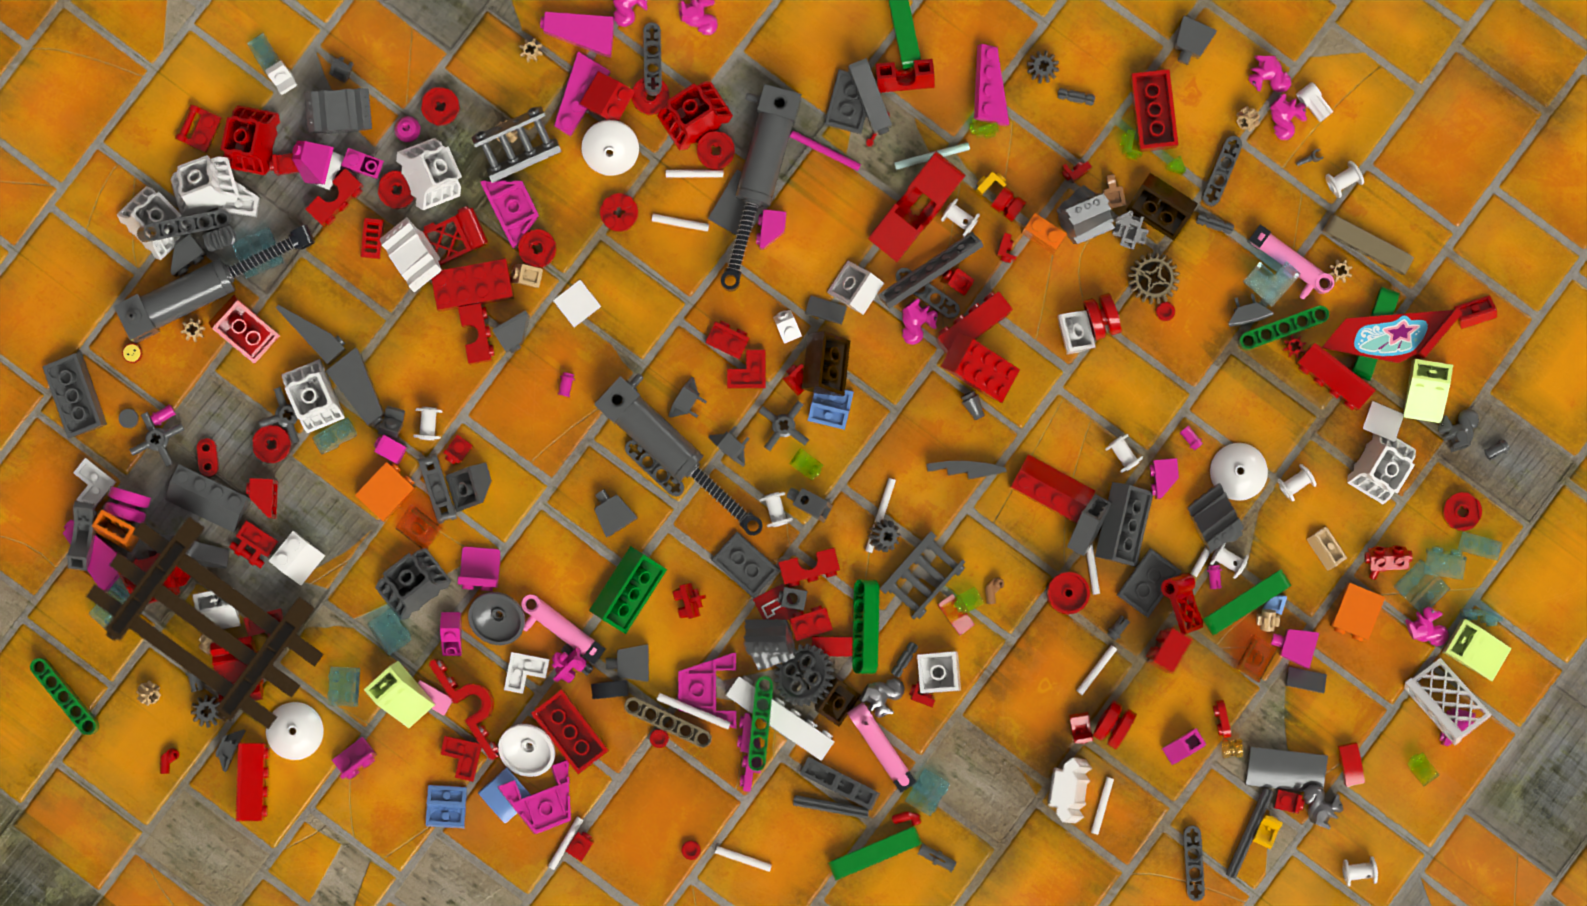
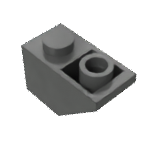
M191 234L174 245L171 274L175 277L185 275L191 265H198L204 260L203 256L206 255Z

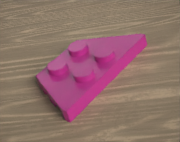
M481 181L480 183L512 248H515L521 237L527 233L539 217L523 182L495 181L492 183L491 181Z

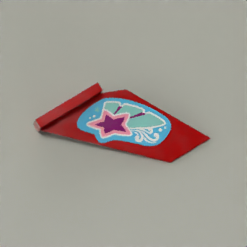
M1456 308L1444 311L1346 318L1321 348L1394 363H1400L1413 355L1421 360L1436 346L1462 315V312Z

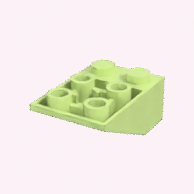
M1419 359L1412 360L1403 414L1404 418L1442 423L1451 384L1453 365Z
M1461 619L1442 653L1488 680L1493 681L1512 648L1470 621Z
M399 661L389 666L364 689L376 705L408 728L436 705Z

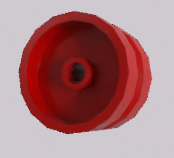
M1110 293L1099 296V306L1093 298L1083 301L1084 310H1087L1095 341L1106 337L1105 326L1112 336L1122 332L1119 314Z
M1073 572L1061 573L1055 576L1048 584L1046 591L1047 601L1051 608L1058 613L1065 615L1075 614L1083 610L1089 601V585L1079 574ZM1066 590H1071V591H1072V593H1071L1072 596L1067 597V596L1065 595V591H1066Z
M1113 700L1101 715L1092 736L1101 741L1110 732L1107 745L1116 750L1130 730L1137 713L1127 709L1119 717L1122 711V704Z

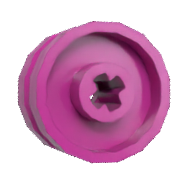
M110 486L108 496L118 500V504L106 502L103 510L121 520L144 523L146 514L136 510V506L149 508L152 498Z

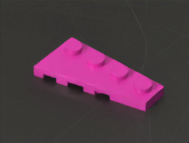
M985 44L977 45L974 119L1007 126L1010 124L998 48Z
M580 52L577 53L554 125L555 128L570 137L587 112V109L579 105V102L597 71L607 76L611 73V71Z

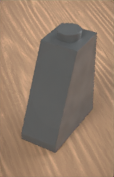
M1095 494L1083 510L1067 547L1075 553L1084 556L1091 547L1112 503Z

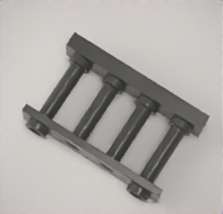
M541 106L533 107L527 113L489 130L479 131L475 136L471 137L475 148L481 145L489 161L490 168L486 170L492 183L562 152L556 138L550 139L541 121V118L545 117ZM531 122H534L543 141L542 145L532 147L523 127ZM513 130H517L525 148V152L519 155L514 154L506 136L507 133ZM498 137L508 157L502 163H497L488 143Z
M932 532L924 538L880 588L884 594L887 592L895 594L914 611L912 619L916 617L920 619L927 612L925 607L954 574L959 576L965 569L963 566L964 560H961L958 564L935 544L936 541L934 539L937 536ZM926 548L928 550L931 549L953 569L946 578L923 559L924 556L921 553ZM913 563L919 564L940 583L934 592L930 591L910 573L909 567ZM900 577L907 579L928 598L921 607L897 587L898 584L896 582Z

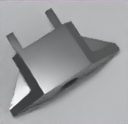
M1251 294L1253 303L1241 307L1238 298H1235L1237 308L1234 309L1235 313L1228 325L1241 326L1257 322L1272 316L1273 312L1257 303L1254 294Z
M693 377L683 386L672 405L668 417L672 418L688 413L696 418L698 417L697 414L691 411L697 399L705 404L707 401L699 397L700 393L697 391Z
M736 426L729 433L726 431L724 434L710 435L708 437L733 461L743 467L745 466L744 445L750 438L747 437L742 444L731 434L736 430Z
M245 729L223 736L215 755L219 757L224 772L227 771L238 749V743H241L246 732Z

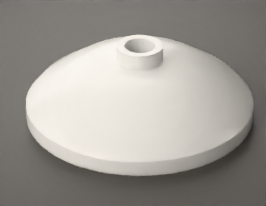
M600 121L592 125L583 137L582 155L590 168L600 174H622L629 170L637 160L639 153L637 136L629 126L620 121ZM612 150L613 154H607L606 151Z
M1233 443L1223 447L1216 453L1211 462L1210 478L1213 486L1221 483L1228 499L1231 500L1252 498L1262 490L1267 480L1268 468L1263 455L1256 448L1245 443ZM1239 467L1244 470L1242 475L1237 473Z
M290 702L279 706L273 711L277 718L269 729L266 728V738L269 746L277 755L285 759L299 760L310 756L318 749L323 739L324 727L319 714L312 707L300 702ZM292 727L296 729L295 735L290 734Z
M518 724L508 728L501 736L498 744L502 762L511 771L522 776L534 777L545 773L555 759V747L551 738L542 729L533 725Z

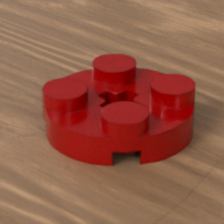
M644 78L634 85L633 90L635 93L632 96V102L639 112L648 116L659 114L663 107L668 105L667 100L670 99L669 89L664 81H662L661 92L654 96L655 99L653 101L646 99ZM651 78V89L654 90L656 87L655 78Z
M433 88L424 95L421 111L425 119L431 124L445 126L457 118L460 112L459 100L447 88ZM437 102L446 104L443 111L436 110Z
M723 132L706 133L698 142V159L705 167L712 170L727 167L735 155L732 139ZM713 146H714V147H718V146H719V147L721 148V149L719 150V152H720L719 155H717V154L712 155V154H711L712 151H713L711 148H712Z
M390 171L380 179L378 195L386 206L392 209H403L413 202L415 197L411 195L408 182L404 175L401 174V171ZM393 186H402L401 194H393Z
M622 193L612 194L604 199L600 208V217L605 226L610 230L624 232L636 223L638 207L630 196ZM617 208L625 210V214H622L621 218H618L616 214L614 215V211H617Z
M537 229L525 233L518 244L519 255L522 261L529 266L544 268L556 256V243L553 237L544 230ZM539 243L543 250L535 254L532 247L533 245L537 246Z
M274 425L260 428L255 433L252 441L256 457L265 463L271 464L284 460L288 456L292 445L288 433L283 428ZM275 439L276 448H270L269 450L267 448L269 445L267 441H273Z
M1460 492L1453 494L1445 501L1443 506L1445 522L1450 528L1458 531L1474 528L1482 517L1480 502L1469 493ZM1460 506H1463V509H1467L1464 517L1457 513L1460 510Z

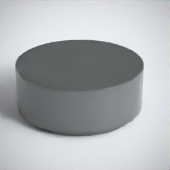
M125 409L119 415V422L125 428H133L138 424L139 416L134 410Z

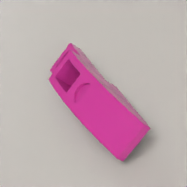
M745 713V717L741 716L739 728H743L742 736L738 735L737 747H741V752H748V755L743 757L742 767H746L745 775H741L740 786L743 787V791L751 792L753 773L761 774V770L754 771L748 765L752 718L749 713ZM759 737L753 741L754 746L758 749L761 748ZM754 757L751 763L754 767L759 768L762 766V759Z

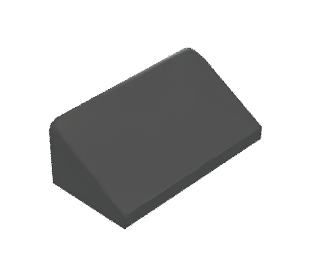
M811 296L805 314L842 325L847 307Z
M1289 667L1285 686L1324 693L1327 675Z

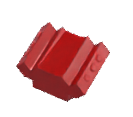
M711 81L702 82L697 86L693 83L667 100L668 105L663 107L657 115L679 150H688L691 143H698L706 133L718 130L721 124L729 123L733 117V114Z
M240 105L232 111V116L227 117L220 149L224 151L223 157L229 159L231 169L264 176L270 171L269 161L272 159L273 146L278 135L276 127L280 123L278 113Z
M157 553L153 557L141 560L135 558L133 564L147 573L160 554ZM176 566L163 585L176 595H180L179 587L185 586L191 576ZM118 572L126 589L131 594L137 585ZM152 598L149 603L156 602L157 600Z
M252 636L236 638L258 653ZM215 642L210 643L214 671L234 685L247 668V665ZM263 679L250 695L255 701L263 699ZM219 694L218 700L221 702L224 697Z

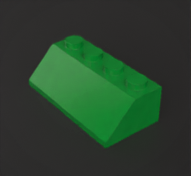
M630 546L589 611L626 634L667 569Z

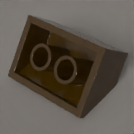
M1149 173L1126 210L1128 212L1132 210L1133 215L1136 217H1144L1143 221L1174 241L1198 203Z
M826 331L808 333L802 389L815 394L845 396L851 341Z

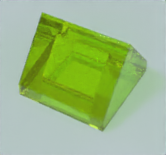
M1181 156L1168 163L1165 168L1180 175H1183L1186 171Z

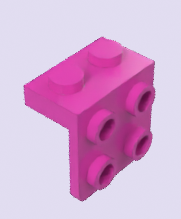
M464 547L462 549L458 585H462V589L471 590L474 589V586H481V590L493 591V588H498L500 550Z

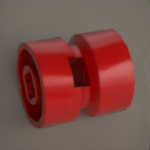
M1004 187L991 207L997 212H1004V217L1013 222L1027 202L1019 196L1014 197V192Z

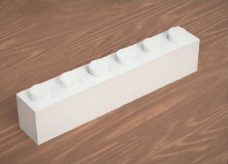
M745 675L743 678L739 676L726 696L753 714L755 687L752 684L754 681ZM777 697L774 700L772 699L770 726L822 761L834 743L832 740L833 736L825 730L822 733L816 729L817 725L811 720L807 719L805 722L799 718L802 714L792 708L790 711L784 707L786 703ZM759 699L757 702L758 708L761 710L767 709L768 701L766 699Z

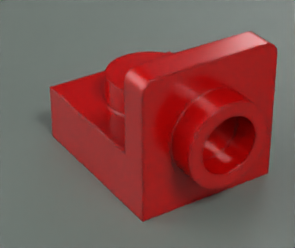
M293 153L283 155L272 154V159L270 160L271 171H274L276 175L299 173L292 160Z
M1081 161L1073 167L1074 171L1072 172L1065 163L1061 167L1063 170L1061 173L1067 181L1071 180L1074 183L1089 172L1092 166L1088 161L1084 164Z
M1004 233L996 256L1000 257V261L1010 264L1011 261L1015 262L1017 256L1006 253L1011 251L1014 240H1010L1011 234Z
M952 267L942 274L940 282L965 296L974 279L960 269Z
M456 435L449 447L443 452L446 455L445 459L453 465L456 462L461 464L473 445L459 435Z
M917 682V685L912 684L909 693L912 696L911 700L933 708L935 700L932 699L933 695L928 693L917 694L920 682Z
M1278 789L1274 808L1299 814V810H1303L1305 800L1302 799L1303 795Z
M584 831L582 833L577 832L565 852L582 862L594 844L591 840L593 837Z

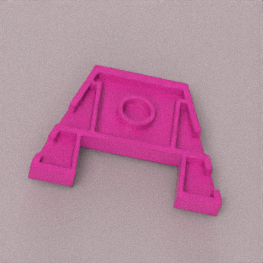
M736 653L678 671V701L731 722L729 727L736 728V711H716V671L736 670Z
M567 760L551 766L557 783L556 786L528 797L521 798L515 780L497 786L533 834H538L571 821L570 780L568 777L569 762Z

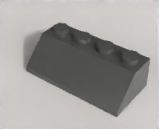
M178 464L170 481L165 500L235 533L250 498Z
M1112 482L1108 498L1112 506L1103 521L1095 557L1137 567L1153 498L1151 491L1128 484Z

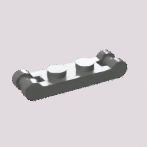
M437 453L431 454V457L425 459L424 457L419 458L420 468L438 524L444 523L448 519H457ZM434 464L435 469L428 471L427 466ZM447 506L448 512L441 513L440 508Z

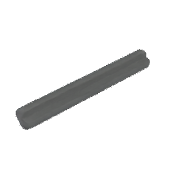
M796 795L793 800L794 806L866 819L869 813L867 808Z

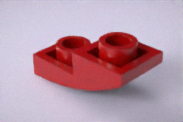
M814 636L812 637V646L815 645L818 649L824 650V653L830 657L852 656L853 637Z
M1355 742L1338 746L1339 763L1343 769L1344 785L1349 787L1365 783L1358 744Z

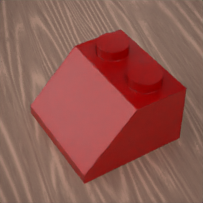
M597 71L579 105L604 120L619 121L635 91Z
M250 478V483L246 484V494H249V498L267 518L277 519L278 481L274 479Z

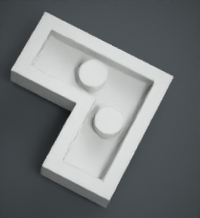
M87 458L74 471L76 476L88 484L76 500L94 504V509L109 492L110 486L113 487L116 483L115 480Z
M511 652L504 690L523 694L527 675L546 678L550 659Z

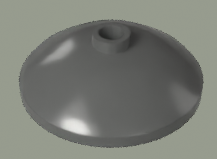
M488 592L480 595L473 601L468 612L471 629L481 640L489 644H510L519 638L525 627V615L521 606L512 597L503 593Z

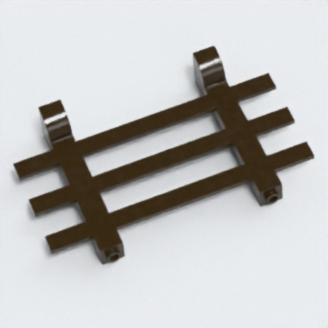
M190 516L187 518L170 542L141 522L133 535L160 555L147 573L120 553L109 564V566L137 585L126 601L122 604L96 584L85 596L113 616L104 629L107 631L105 635L114 642L116 639L121 641L128 630L131 629L224 697L215 709L218 712L216 714L217 717L224 722L227 719L231 721L241 709L269 729L277 716L251 698L250 695L263 678L291 698L299 689L300 684L273 666V664L287 646L311 665L316 666L324 654L296 634L315 608L299 597L281 622H279L186 554L205 529ZM176 566L270 634V637L258 653L251 650L163 585ZM152 598H155L247 665V668L234 685L140 617V614Z

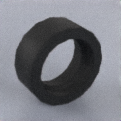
M627 680L591 684L592 699L628 696Z

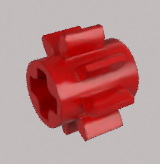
M1290 335V341H1283L1286 344V348L1282 351L1289 353L1288 358L1295 355L1297 359L1299 358V352H1306L1302 349L1306 342L1302 343L1300 341L1301 336L1294 339L1293 335ZM1296 342V343H1297V346H1296V347L1299 348V349H1296L1295 351H1292V350H1291V349H1292V346H1291L1290 344H1293V343Z

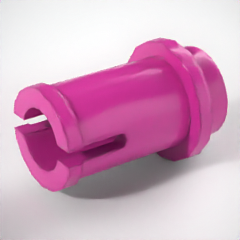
M563 372L562 376L560 375L561 383L558 395L570 397L573 380L575 381L574 374Z
M169 404L156 413L152 412L153 415L150 418L155 426H157L158 424L162 425L163 421L176 414Z
M1187 426L1180 432L1190 445V449L1192 448L1195 451L1203 444L1202 438L1199 439L1190 426Z
M1220 565L1208 566L1209 589L1222 588L1220 575L1222 569Z

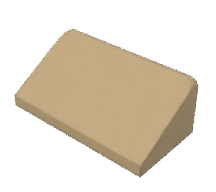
M1326 526L1307 538L1308 543L1327 571L1347 559Z

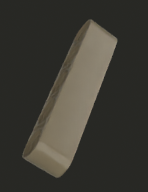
M1332 214L1322 231L1325 235L1402 275H1406L1414 260V257Z
M633 697L625 702V710L630 715L703 748L710 745L712 741V736L707 730L641 699ZM632 700L637 701L639 704V708L635 712L630 711L628 708V704ZM650 708L656 711V717L653 720H649L645 714ZM665 717L673 719L674 724L671 728H666L663 725ZM683 725H688L691 728L690 735L683 736L680 729ZM705 733L708 735L709 740L706 744L699 743V734Z

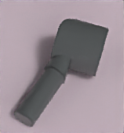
M1320 149L1314 150L1307 158L1297 161V166L1311 161L1318 162L1323 159V157L1317 158L1315 156V153L1319 152Z

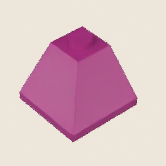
M308 141L296 142L293 147L292 160L304 183L325 185L334 147Z

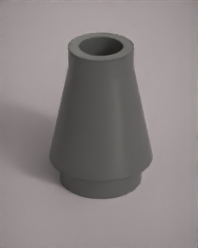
M975 390L961 396V403L973 416L974 420L985 416L979 394H976Z

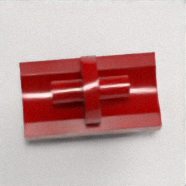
M691 583L680 585V588L672 592L675 601L683 599L685 604L684 607L678 608L680 618L691 619L701 616L699 608L703 607L701 600L705 599L706 595L700 596L698 589L693 590Z

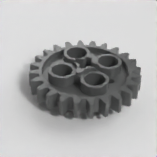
M806 644L805 648L799 645L798 650L795 648L794 658L776 665L780 668V671L774 672V674L779 676L774 682L779 684L776 689L781 691L779 695L785 697L784 700L801 707L804 704L810 706L811 701L817 704V697L822 700L824 699L823 692L829 693L826 687L832 686L829 680L835 677L830 675V673L835 671V669L829 667L833 662L828 660L830 656L824 653V650L818 649L815 645L811 647L809 644ZM811 659V664L807 666L808 661ZM795 668V672L791 675L792 669ZM818 676V680L814 683L815 677ZM801 685V689L797 691L798 686Z

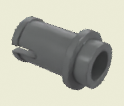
M1499 440V443L1484 450L1489 461L1503 453H1508L1507 451L1510 450V447L1505 440Z
M1120 615L1114 625L1107 629V635L1115 641L1117 638L1120 639V634L1130 622Z
M187 671L186 676L188 675L191 692L196 691L195 683L197 684L198 691L203 690L201 680Z

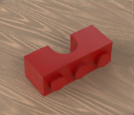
M933 59L914 60V66L906 71L896 69L895 62L876 64V81L879 92L935 88Z
M346 168L332 181L339 190L337 199L333 202H326L318 195L305 209L323 227L331 225L336 219L335 215L339 211H345L350 205L348 202L353 197L356 199L363 192L362 188L364 186Z
M481 303L458 307L461 326L463 328L475 327L478 330L477 340L472 344L465 345L468 364L474 365L492 361V356H495L493 345L489 344L488 338L492 336L490 326H486L485 319L488 318L486 307H483Z
M835 548L816 552L818 562L815 568L811 570L801 568L797 558L779 562L784 585L788 584L790 588L800 585L799 581L807 579L809 583L819 580L818 576L826 575V578L837 575L840 567Z

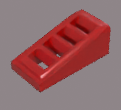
M364 218L361 257L380 259L382 248L380 238L383 237L384 220ZM369 225H375L379 227L378 229H371L369 228ZM368 233H376L378 237L368 236ZM367 240L377 241V245L367 244ZM366 248L377 249L376 253L366 252Z

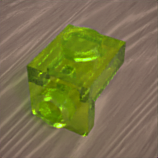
M974 117L971 118L969 128L971 134H975L976 139L981 137L989 139L995 137V133L999 132L997 122L978 128L976 119Z
M1128 129L1126 134H1122L1120 144L1124 145L1122 154L1126 155L1128 159L1137 160V157L1141 158L1143 152L1132 150L1136 131Z
M801 448L789 463L811 480L820 474L823 467L822 463Z
M975 587L954 598L955 608L958 612H962L963 615L984 604Z
M1423 752L1414 755L1409 760L1408 766L1410 771L1423 786H1426L1439 776V773L1427 760Z

